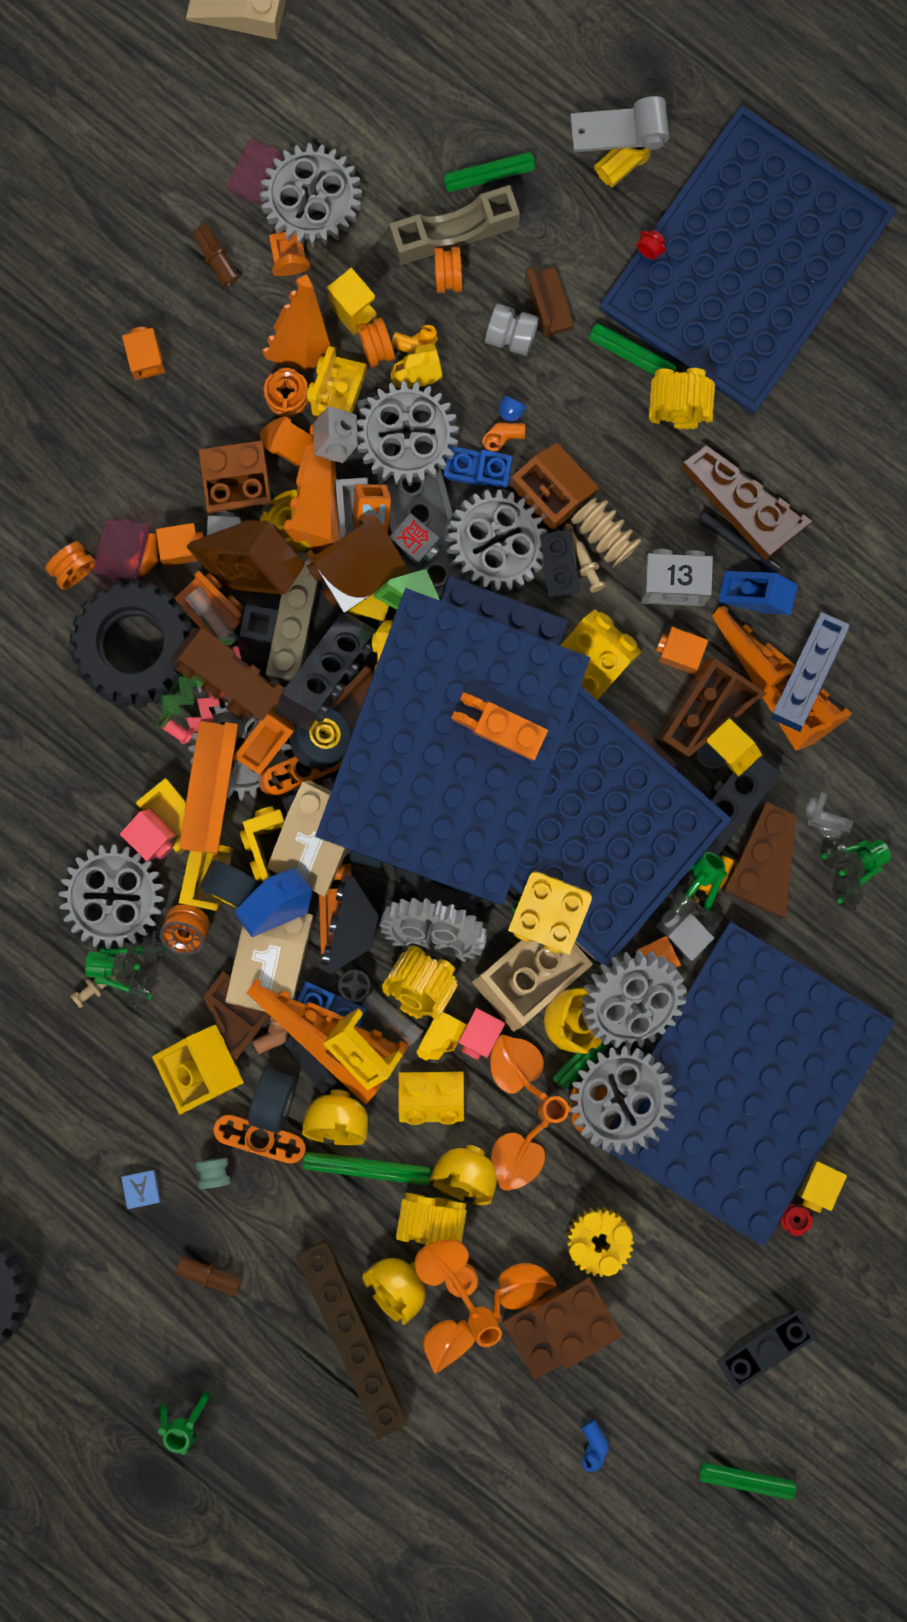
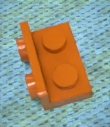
M198 570L194 574L195 579L175 597V600L198 627L203 628L223 643L242 624L243 615L241 612L244 608L232 595L226 598L219 591L222 585L210 573L204 576Z

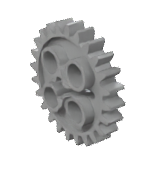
M308 143L306 152H302L299 146L296 145L295 155L292 156L284 150L285 160L283 162L276 158L273 159L276 170L270 168L265 170L266 176L270 180H261L262 188L266 191L260 192L261 201L266 202L262 205L263 213H270L267 216L268 224L277 223L275 226L276 233H282L286 230L285 236L288 242L293 238L294 234L297 235L299 245L304 243L305 238L310 240L312 247L315 246L316 239L321 238L323 244L327 245V236L329 235L339 240L338 230L341 229L349 232L347 220L356 222L357 217L353 211L361 210V202L357 199L362 198V190L357 188L360 186V178L353 177L355 167H346V156L336 160V149L330 151L328 155L325 154L324 145L322 144L317 152H313L311 143ZM306 170L313 173L307 179H301L297 176L301 171ZM325 172L326 174L318 181L319 175ZM329 185L340 187V190L336 193H327L325 191ZM315 187L317 196L312 195L315 190ZM306 195L310 196L308 202L306 201ZM288 197H294L298 200L292 206L282 203ZM305 208L303 216L298 219L297 216ZM320 211L325 214V217L321 220H313L310 218V215Z
M402 381L401 390H396L395 386L390 383V393L388 394L378 389L379 399L377 401L370 397L367 398L371 409H360V414L365 420H356L357 427L364 430L357 432V440L364 441L357 446L358 453L368 452L363 458V463L369 464L374 462L371 468L373 474L382 469L383 481H386L390 475H393L395 485L400 483L402 477L406 478L409 486H412L413 477H418L422 484L425 483L424 474L426 473L436 478L435 467L438 466L445 470L446 463L443 458L453 459L454 453L448 447L458 446V440L450 437L459 434V427L450 426L456 421V414L446 415L451 409V404L445 403L440 405L442 400L441 393L432 398L431 386H428L423 392L419 391V382H415L413 388L408 389L406 382ZM419 411H425L431 417L425 423H418L414 420L413 416ZM387 413H394L399 417L398 421L392 425L383 423L381 419ZM405 428H410L411 435L409 439H404L403 432ZM429 430H435V434H431V435L428 434V433H423V432H427V431H429ZM383 432L386 433V434H391V435H387V436H385V437H379V436H378L379 433H383ZM421 442H427L433 449L424 455L418 453L415 447ZM389 444H396L401 449L396 456H388L383 450Z
M499 489L493 498L488 490L483 492L481 498L475 493L470 498V503L464 500L460 505L461 510H455L452 517L456 521H450L447 525V528L453 533H449L445 537V540L453 543V545L446 550V553L456 554V558L450 564L452 566L460 564L463 567L458 575L463 576L468 573L470 575L468 583L473 584L478 580L480 581V587L483 589L490 584L491 590L494 593L502 585L505 593H508L512 589V584L519 589L524 585L523 580L529 582L534 578L532 572L537 573L541 570L542 567L538 563L543 561V554L539 551L542 550L540 535L546 534L547 530L537 528V525L543 519L542 517L532 518L531 515L535 509L531 507L525 510L523 508L525 504L524 498L515 503L513 502V492L504 499L502 491ZM497 515L507 519L508 527L502 526L498 522ZM470 528L479 530L482 540L473 538ZM515 529L520 530L519 534L508 537L502 544L495 543L478 554L473 553L474 549L487 545L492 539L498 540ZM512 543H517L522 547L523 555L514 552ZM485 556L492 557L496 561L497 567H489L485 562Z
M219 705L213 706L215 713L212 715L214 718L212 723L225 725V722L238 724L235 747H237L238 741L244 740L248 734V729L253 726L256 719L242 717L240 720L225 708H221ZM193 733L191 737L194 741L197 739V733ZM284 744L266 768L289 759L288 756L284 755V752L292 751L291 745ZM195 745L189 746L188 750L194 753ZM233 758L234 767L230 774L227 799L231 798L233 792H238L240 801H243L245 792H249L252 798L256 799V789L260 788V775ZM271 773L272 779L268 782L278 786V779Z
M113 844L110 853L101 845L99 846V855L97 856L91 850H87V861L77 857L76 861L79 868L77 870L70 867L67 868L68 872L73 876L72 879L61 880L64 885L68 886V891L59 892V896L67 898L68 902L59 907L62 910L70 911V914L64 918V922L75 921L76 924L71 929V932L77 933L83 930L81 940L84 942L94 937V947H99L102 940H105L106 949H112L114 941H117L120 948H125V939L127 938L133 944H137V933L147 937L148 932L145 926L147 924L157 926V923L152 919L153 914H163L160 909L156 908V903L165 902V898L157 896L156 892L165 887L162 884L154 883V880L160 876V873H149L148 871L153 863L147 861L141 864L143 857L139 853L131 858V848L126 847L122 854H120L119 847L116 844ZM101 871L105 877L102 887L94 889L90 885V877L93 873ZM128 873H133L137 877V884L132 890L126 891L122 887V878ZM114 888V893L120 895H139L141 897L140 901L114 900L111 906L110 901L104 899H85L84 894H111ZM98 903L103 910L102 916L97 921H91L88 917V909L91 905ZM126 905H131L135 910V916L129 923H124L120 919V910Z
M415 898L411 899V903L400 899L399 904L392 902L391 907L386 906L380 927H382L381 933L386 934L385 939L393 940L392 945L394 946L402 945V951H407L409 946H416L422 949L426 956L436 957L438 960L447 958L451 962H455L456 958L464 962L467 957L475 959V956L481 955L482 950H484L487 938V929L482 928V922L475 921L476 916H466V910L457 911L454 909V905L445 907L441 901L432 904L428 899H424L423 903Z
M641 950L637 951L635 958H631L628 952H625L621 962L617 958L612 957L613 966L609 968L602 964L603 974L591 975L595 984L585 985L589 995L581 997L585 1005L581 1008L585 1017L584 1021L595 1038L600 1037L605 1045L611 1041L616 1049L622 1042L630 1049L634 1041L641 1048L646 1038H649L654 1043L657 1032L662 1035L666 1032L664 1029L666 1024L670 1026L676 1025L672 1016L682 1015L678 1005L686 1004V1000L682 995L687 992L682 984L684 979L672 962L668 963L663 955L657 958L653 951H650L646 958Z
M623 1046L621 1055L613 1047L610 1048L608 1058L599 1052V1062L597 1064L587 1060L590 1068L588 1073L582 1070L578 1071L579 1075L583 1078L582 1083H572L579 1090V1094L570 1095V1099L578 1103L577 1106L571 1108L570 1112L574 1115H580L574 1124L579 1128L585 1127L581 1135L586 1139L593 1136L591 1144L598 1147L603 1142L602 1149L608 1153L614 1146L616 1153L622 1155L625 1146H627L628 1150L635 1154L638 1143L645 1149H648L647 1139L649 1137L656 1141L660 1140L656 1133L658 1128L668 1131V1127L663 1123L664 1118L674 1119V1115L667 1109L677 1105L675 1100L668 1097V1095L676 1092V1088L672 1085H665L672 1079L671 1075L668 1073L661 1074L665 1066L660 1062L653 1065L655 1057L647 1054L643 1058V1052L636 1048L632 1056L630 1049L626 1046ZM636 1071L637 1077L635 1082L631 1085H625V1076L629 1072ZM611 1075H614L618 1089L627 1096L624 1101L637 1122L635 1126L631 1125L627 1110L619 1105L622 1102L621 1097L610 1081ZM604 1086L607 1087V1096L603 1100L596 1101L598 1089ZM644 1100H650L651 1107L649 1111L645 1114H639L638 1107L640 1103ZM621 1115L622 1121L617 1129L610 1130L609 1124L614 1116Z

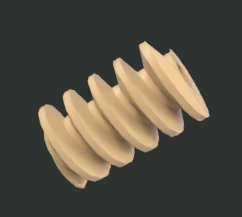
M594 498L581 508L571 520L573 524L583 522L580 527L582 534L592 531L588 537V542L595 543L600 541L596 551L602 553L608 550L604 561L609 563L616 560L612 567L614 568L636 550L641 540L636 539L630 542L628 539L633 530L629 529L621 532L620 529L625 521L622 519L613 522L612 519L617 511L614 509L605 513L604 509L608 501L604 500L597 503V498Z

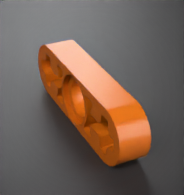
M293 756L264 769L259 776V786L267 795H280L301 786L304 781H313L338 770L342 760L333 767L321 771L311 769L310 774L303 778L296 772L295 766L299 760ZM271 773L274 776L288 773L290 777L278 783L279 789L276 786H270L268 783L272 779Z
M232 1114L224 1115L214 1125V1135L219 1142L290 1164L296 1163L302 1159L306 1152L304 1139L300 1135L286 1130H281L276 1134L281 1135L278 1141L288 1144L291 1139L296 1140V1147L300 1148V1152L294 1153L292 1157L286 1156L287 1150L280 1147L276 1148V1154L270 1152L275 1143V1133L266 1131L269 1135L268 1145L264 1148L255 1147L251 1142V1135L255 1130L260 1129L250 1126L245 1135V1144L239 1143V1140L242 1138L240 1135L232 1134L229 1138L224 1137L225 1131L220 1130L221 1125H226L231 1120L234 1122L233 1127L235 1129L243 1131L244 1124L249 1125L248 1119Z

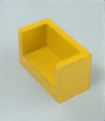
M352 268L327 287L330 308L353 335L362 330V328H357L358 324L365 323L368 325L377 317L375 310L370 306V303L375 299V295Z
M165 778L141 797L136 804L142 810L152 808L178 834L171 843L174 845L172 848L175 852L181 854L185 851L180 849L179 844L186 801L171 782Z
M219 845L218 855L196 851L189 852L179 899L180 904L221 911L222 902L203 892L199 885L212 861L217 860L230 865L233 853L231 847Z
M358 1008L338 1021L323 1045L366 1090H369L388 1079L403 1055L398 1050L383 1059L353 1028L363 1014Z

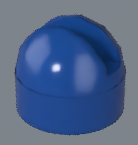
M505 395L499 405L501 417L508 422L517 421L526 409L525 405Z

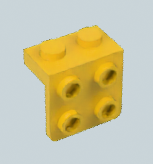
M595 609L582 619L560 646L591 657L581 686L598 700L642 651L637 647L636 641L631 636L622 634L613 626L614 623L608 615Z
M273 806L254 812L256 818L244 821L245 830L240 831L245 849L253 852L255 861L250 862L255 879L259 882H264L267 878L271 877V873L267 868L268 864L258 836L282 828L286 819L285 814L280 809H273Z
M534 871L528 878L508 931L513 932V935L521 940L528 942L533 940L543 944L546 949L558 954L563 952L570 955L591 903L592 895L589 891Z

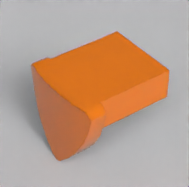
M286 232L269 235L274 265L272 266L274 276L294 275L310 269V262L305 258L303 243L301 245L298 244L297 235L294 234L289 242L286 241Z
M286 416L273 420L260 432L261 441L268 451L278 454L296 466H300L305 446L312 445L314 438L292 424L291 419Z

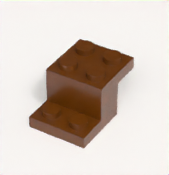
M589 1276L560 1292L559 1288L551 1291L502 1320L504 1327L535 1380L560 1365H563L566 1370L623 1336Z

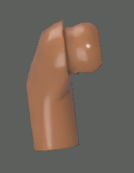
M271 1016L267 1034L252 1040L258 1055L283 1044L287 1039L288 1032Z

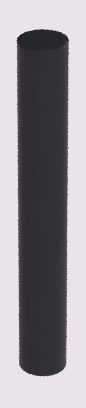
M705 511L699 519L702 524L769 573L778 574L783 567L771 557L765 561L745 538L708 511Z

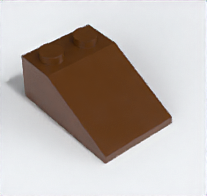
M247 520L191 541L187 545V549L222 585L223 589L285 595L305 566L298 557L297 550L292 545L286 543L280 536L279 529L273 523L266 520Z

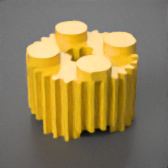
M689 368L686 370V373H674L671 369L656 370L655 377L651 381L649 420L660 424V420L673 422L674 428L679 430L695 429L698 427V422L700 423L701 421H706V423L713 422L715 382L709 379V377H705L706 371L700 368Z
M409 946L406 952H402L384 981L382 992L388 997L391 994L396 997V1000L401 1001L399 1008L404 1013H408L409 1016H414L418 1019L428 1014L432 1018L439 1019L458 985L455 976L452 975L455 967L446 960L439 959L437 961L436 959H431L419 947Z
M405 1192V1197L401 1203L396 1239L406 1242L415 1240V1242L425 1244L426 1246L429 1243L444 1239H454L462 1243L467 1213L465 1209L466 1203L447 1198H430L420 1194Z
M596 1207V1211L589 1208L588 1213L584 1210L582 1216L578 1214L577 1219H572L573 1225H569L570 1231L566 1232L569 1238L566 1239L567 1249L571 1259L576 1266H579L581 1271L585 1270L586 1274L591 1272L593 1276H596L597 1273H599L600 1277H603V1275L611 1276L616 1274L619 1269H623L622 1264L627 1265L626 1259L631 1258L629 1252L633 1251L631 1247L634 1244L632 1240L633 1235L626 1221L623 1218L621 1219L618 1213H614L611 1209L608 1211L606 1207H603L602 1210ZM600 1234H605L606 1246L595 1249V1244L591 1241L594 1236L599 1238Z

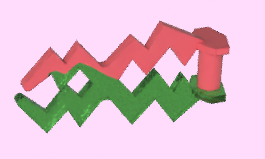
M232 638L218 639L225 645L234 643ZM233 646V651L236 652L235 655L241 659L238 646ZM179 676L180 694L161 695L162 715L157 720L156 726L180 740L181 744H186L193 736V733L198 731L201 721L214 722L209 707L218 706L220 703L219 698L215 700L210 696L196 698L201 717H186L189 728L185 729L170 719V715H182L178 705H195L191 687H200L203 684L195 677H192L190 680L185 676Z

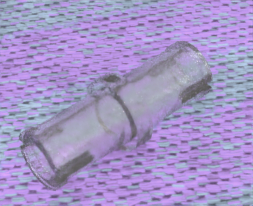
M201 586L185 597V600L189 602L202 620L200 622L202 627H207L215 638L226 646H230L239 639L222 617L224 613L221 608L217 610Z
M375 989L361 1004L383 1022L382 1026L385 1029H392L410 1046L413 1045L424 1031L402 1014L403 1010L399 1006L395 1008L377 993Z

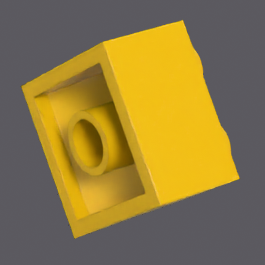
M216 1024L152 1056L179 1115L244 1083Z

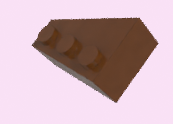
M194 627L171 657L177 663L175 669L190 680L192 677H195L203 684L200 689L211 698L216 700L220 697L228 704L225 709L236 718L241 720L242 717L263 721L285 688L278 683L277 685L269 683L259 675L261 671L254 665L248 666L235 655V651L203 628Z
M716 658L707 659L699 668L654 740L678 757H689L707 743V739L729 718L731 720L738 718L747 708L767 693Z
M768 802L761 805L722 893L776 918H786L796 815Z

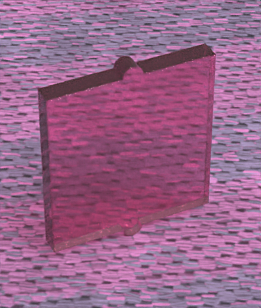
M250 139L226 188L245 197L249 203L254 201L263 205L266 202L261 201L260 192L266 190L262 188L261 180H270L266 176L265 170L266 168L276 170L273 159L276 158L283 162L285 160L284 154L277 152L275 147L269 148Z
M106 519L95 559L96 565L92 573L110 576L114 580H118V578L137 580L150 526L132 523L129 519H125L124 522Z

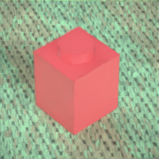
M152 808L140 811L120 833L146 861L155 858L163 859L173 849L174 845L171 842L178 836Z
M476 1008L458 1042L464 1046L461 1052L476 1060H479L481 1055L488 1058L505 1023Z

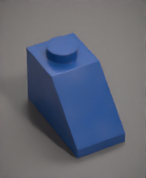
M725 571L718 602L764 614L791 615L798 584L777 573Z
M293 867L267 878L235 910V915L250 936L255 937L306 915L309 909L312 888L296 867Z

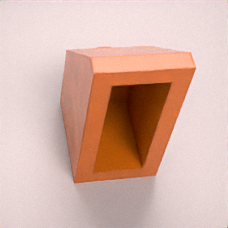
M278 701L263 721H255L233 758L259 775L281 749L296 727V724L275 712Z

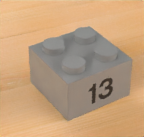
M655 549L653 554H647L642 566L641 604L705 606L712 591L713 556H705L703 551H686L685 555H672L673 551L668 549Z

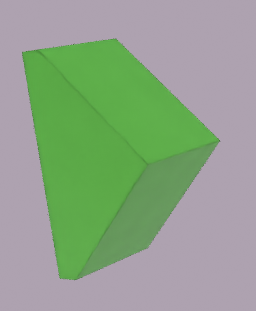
M426 569L390 579L376 590L373 596L396 610L405 588L440 600Z

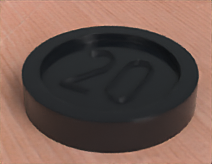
M708 742L696 751L698 762L707 769H717L726 762Z

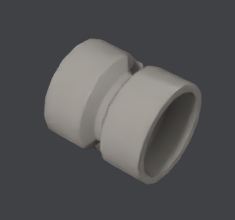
M497 303L488 326L485 343L499 348L509 345L511 352L527 357L537 330L539 317L526 312L516 315L514 308Z

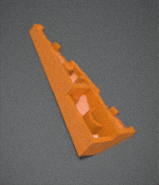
M307 274L296 280L298 290L290 292L289 299L291 304L283 306L274 325L276 334L275 336H269L267 339L270 347L262 350L265 359L305 372L317 366L320 356L325 357L328 346H330L315 291Z
M314 424L310 427L311 435H314ZM313 438L312 445H307L304 449L296 479L298 486L297 497L292 498L290 502V507L294 510L292 520L285 521L284 530L294 542L307 541L315 553L318 554L340 540L335 461L314 455Z
M726 606L719 607L712 615L713 619L754 685L767 693L763 699L773 713L795 668V664L769 642L763 645L751 635L753 629L747 624L741 627L729 615V609ZM824 689L819 691L800 732L779 723L796 751L815 744L852 715L847 708L839 710L828 700L830 694Z
M256 979L246 994L366 1105L379 1090L383 1082L366 1090L323 1045L338 1021L344 1016L311 1002L302 1004L291 999L288 992L282 990L277 993L260 986L261 981ZM357 1026L353 1027L383 1059L398 1050L403 1055L409 1046L403 1041L394 1043L382 1038V1032L377 1030L368 1032Z

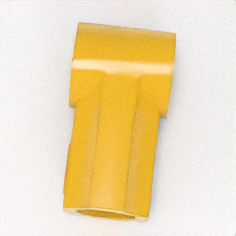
M634 148L612 149L595 164L594 169L599 178L606 185L613 188L634 168L646 163L650 158L651 150L646 148L643 150H636Z

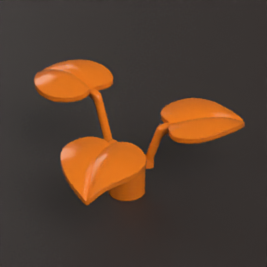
M500 1035L492 1048L490 1056V1070L494 1082L500 1089L511 1094L517 1093L525 1086L527 1090L541 1100L538 1105V1115L542 1119L541 1123L525 1139L520 1134L508 1133L501 1136L492 1147L491 1162L496 1168L499 1187L507 1191L528 1184L540 1173L545 1162V1151L539 1144L531 1143V1140L541 1130L546 1128L549 1123L564 1121L571 1108L577 1106L578 1103L571 1100L572 1105H568L563 1098L559 1096L547 1097L545 1093L532 1086L530 1082L538 1079L543 1071L544 1061L540 1051L526 1040ZM604 1086L598 1089L596 1101L603 1100L607 1096V1087ZM574 1087L570 1095L579 1094V1090ZM572 1113V1124L579 1132L582 1133L585 1127L579 1128L574 1124V1122L576 1121V1119L580 1117V1115H574Z
M444 1239L424 1246L415 1258V1270L419 1279L427 1285L437 1286L449 1277L470 1311L468 1323L465 1320H461L458 1324L452 1320H446L436 1324L426 1333L423 1340V1348L433 1372L437 1374L457 1360L474 1344L475 1340L482 1347L495 1345L502 1337V1331L498 1325L502 1321L500 1303L505 1308L511 1310L523 1308L536 1301L546 1291L557 1287L553 1277L545 1269L535 1264L520 1263L509 1267L499 1276L498 1282L501 1288L494 1292L493 1313L485 1307L475 1308L457 1276L454 1274L463 1269L468 1262L469 1254L463 1243L454 1239Z

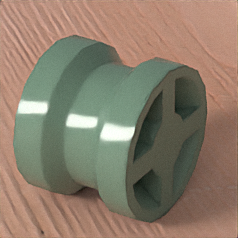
M227 1158L195 1163L196 1170L200 1172L198 1189L215 1188L231 1184L230 1177L226 1175Z

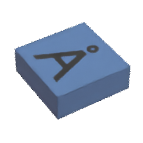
M155 1170L121 1177L127 1209L161 1202Z

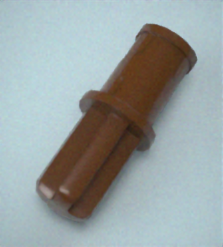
M205 224L195 229L193 237L206 257L204 261L213 268L222 287H227L236 282L240 275L227 257V249L220 246L210 227Z
M182 1256L175 1274L176 1276H181L201 1284L202 1289L209 1287L230 1296H236L242 1284L240 1277L216 1269L215 1264L208 1266L191 1260L186 1256Z

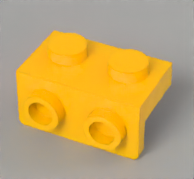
M328 346L325 357L320 356L318 360L316 382H311L307 391V401L311 403L312 415L320 416L328 406L353 413L367 373V364L336 357L335 347Z
M399 1072V1121L407 1122L411 1125H420L424 1122H440L441 1124L450 1125L464 1121L463 1072Z

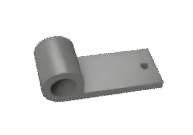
M651 96L639 99L635 102L632 109L570 114L574 152L645 147L646 149L653 150L663 147L664 143L669 140L666 101L662 97Z

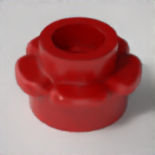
M651 230L649 233L647 231L640 233L641 238L637 241L636 246L646 258L655 260L666 252L664 246L665 239L660 233Z
M802 1204L788 1205L783 1217H781L783 1229L790 1231V1234L794 1236L803 1235L813 1224L809 1208ZM795 1216L800 1218L799 1222H794Z

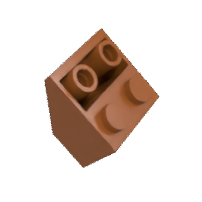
M262 441L199 449L208 513L271 504L266 452Z
M558 443L535 455L511 477L510 485L521 498L525 499L530 508L533 507L535 509L534 512L539 517H542L543 522L553 532L600 490L594 481Z

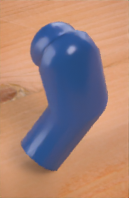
M592 1419L581 1426L589 1441L582 1459V1466L588 1472H595L603 1466L609 1450L606 1438L595 1419Z

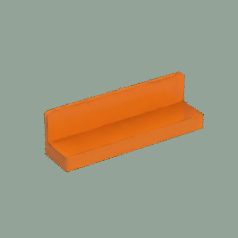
M205 721L199 723L180 837V849L218 855L238 724L225 722V725Z

